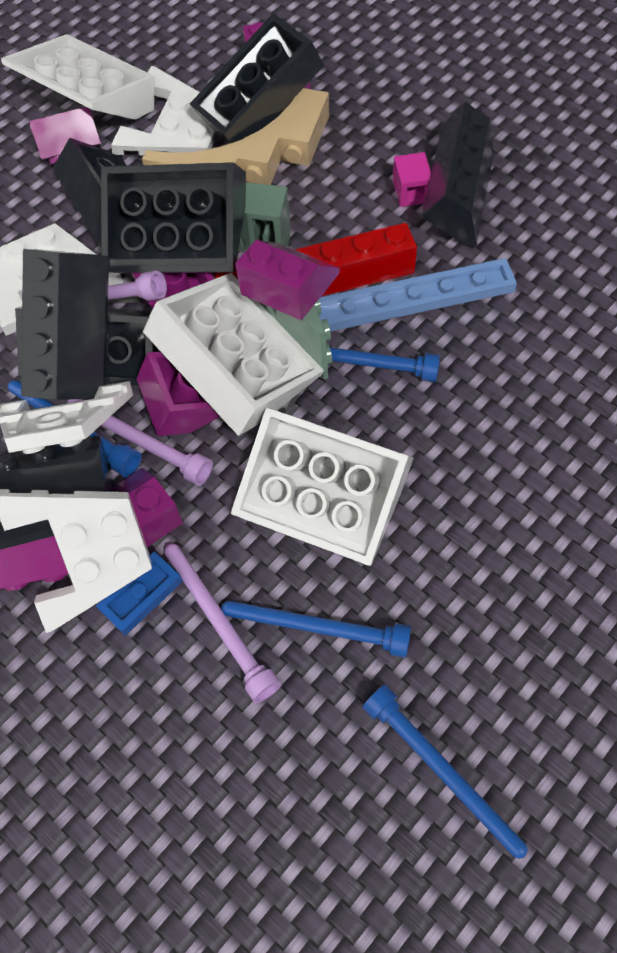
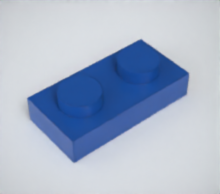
M155 551L150 555L152 562L151 570L95 605L124 636L133 630L183 582L181 576Z

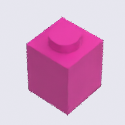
M425 152L394 156L393 184L400 207L424 204L431 176Z

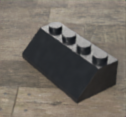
M273 13L189 105L226 144H230L256 133L271 123L324 67V64L313 42Z
M464 102L442 125L421 217L473 249L477 246L494 149L490 118L481 110Z
M69 138L53 169L60 179L61 185L71 197L73 205L83 217L85 225L97 240V245L101 248V167L127 165L120 155L112 154L111 151Z
M23 249L22 397L50 400L94 399L99 386H105L109 285L108 255Z
M22 306L15 308L18 377H21ZM108 308L105 383L116 384L130 381L131 385L139 386L137 376L147 352H161L143 333L152 311Z

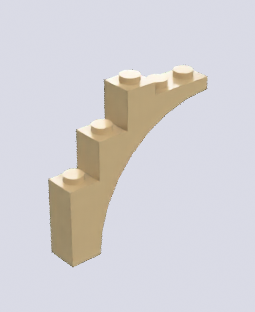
M303 88L275 120L242 140L218 148L196 152L169 153L146 150L142 158L143 165L234 162L246 171V182L271 185L280 161L310 166L329 118V93Z

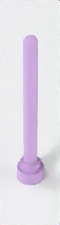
M160 271L144 272L135 282L108 286V300L139 296L147 301L163 299L167 292L166 280Z
M71 399V400H67V404H68V403H73V402L84 401V400H82V399ZM112 415L101 424L106 429L179 467L184 479L196 486L204 484L210 476L213 462L199 453L185 455Z
M176 544L167 545L165 555L245 673V690L254 703L266 700L278 691L282 683L272 669H266L264 665L259 666Z

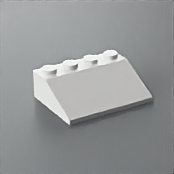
M68 34L1 58L3 65L92 110L130 119H139L143 115L154 111L155 76Z
M232 273L157 301L143 330V333L238 436L261 423L266 407L277 411L324 372L319 364L259 302L241 295L239 281Z
M266 407L230 514L371 566L401 495L413 457Z

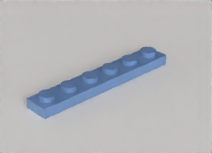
M504 258L320 297L321 314L319 316L321 320L327 319L331 332L512 293L516 290L517 282L507 259Z

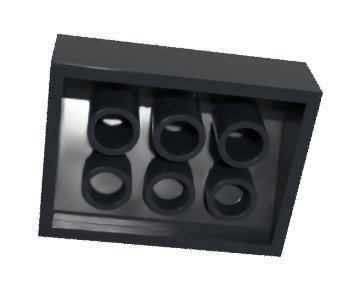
M234 162L101 167V255L109 256V273H144L155 270L161 273L235 272V263L238 257L246 207V171Z
M89 435L79 444L70 447H62L60 445L53 447V445H49L35 453L18 456L15 453L0 455V489H9L10 493H31L32 490H48L49 494H74V491L112 492L113 474L101 436L90 437ZM47 519L4 531L0 521V550L54 536Z

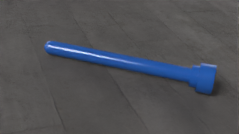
M330 347L333 362L413 372L416 377H422V381L436 383L440 363V355L426 353L425 356H418V359Z
M12 380L8 383V390L21 400L27 399L28 404L35 409L56 406L46 399L22 397L21 382L18 380ZM94 431L93 433L90 434V437L101 436V435H99L98 433H96V432ZM101 436L111 469L123 477L132 475L141 463V453L129 445H114Z
M226 601L221 606V610L227 617L382 645V650L390 651L391 656L407 658L412 627L410 625L395 623L394 627L386 626V629L234 601Z
M387 684L379 688L362 708L373 720L378 718L383 724L387 721L508 852L517 859L524 858L528 852L526 843L399 710L401 705L396 701L398 696Z

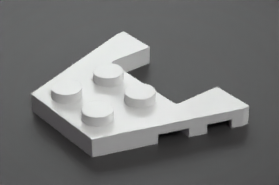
M151 66L148 73L155 76L154 96L167 99L166 104L151 133L120 126L111 144L112 154L124 155V150L139 151V155H144L146 150L172 153L211 149L217 134L189 105L200 92L162 70Z
M52 224L0 247V326L6 336L16 332L15 308L22 306L23 249L95 254L57 224ZM109 273L108 286L123 283L120 273Z
M130 381L99 386L94 399L30 410L27 399L0 404V426L9 453L22 450L23 453L30 454L41 451L45 446L60 444L62 447H70L79 444L133 396Z
M0 489V521L4 531L46 519L49 520L73 583L71 586L36 595L34 604L46 633L57 629L152 569L151 558L128 492L74 491V494H49L48 490H32L31 493H10L9 489Z

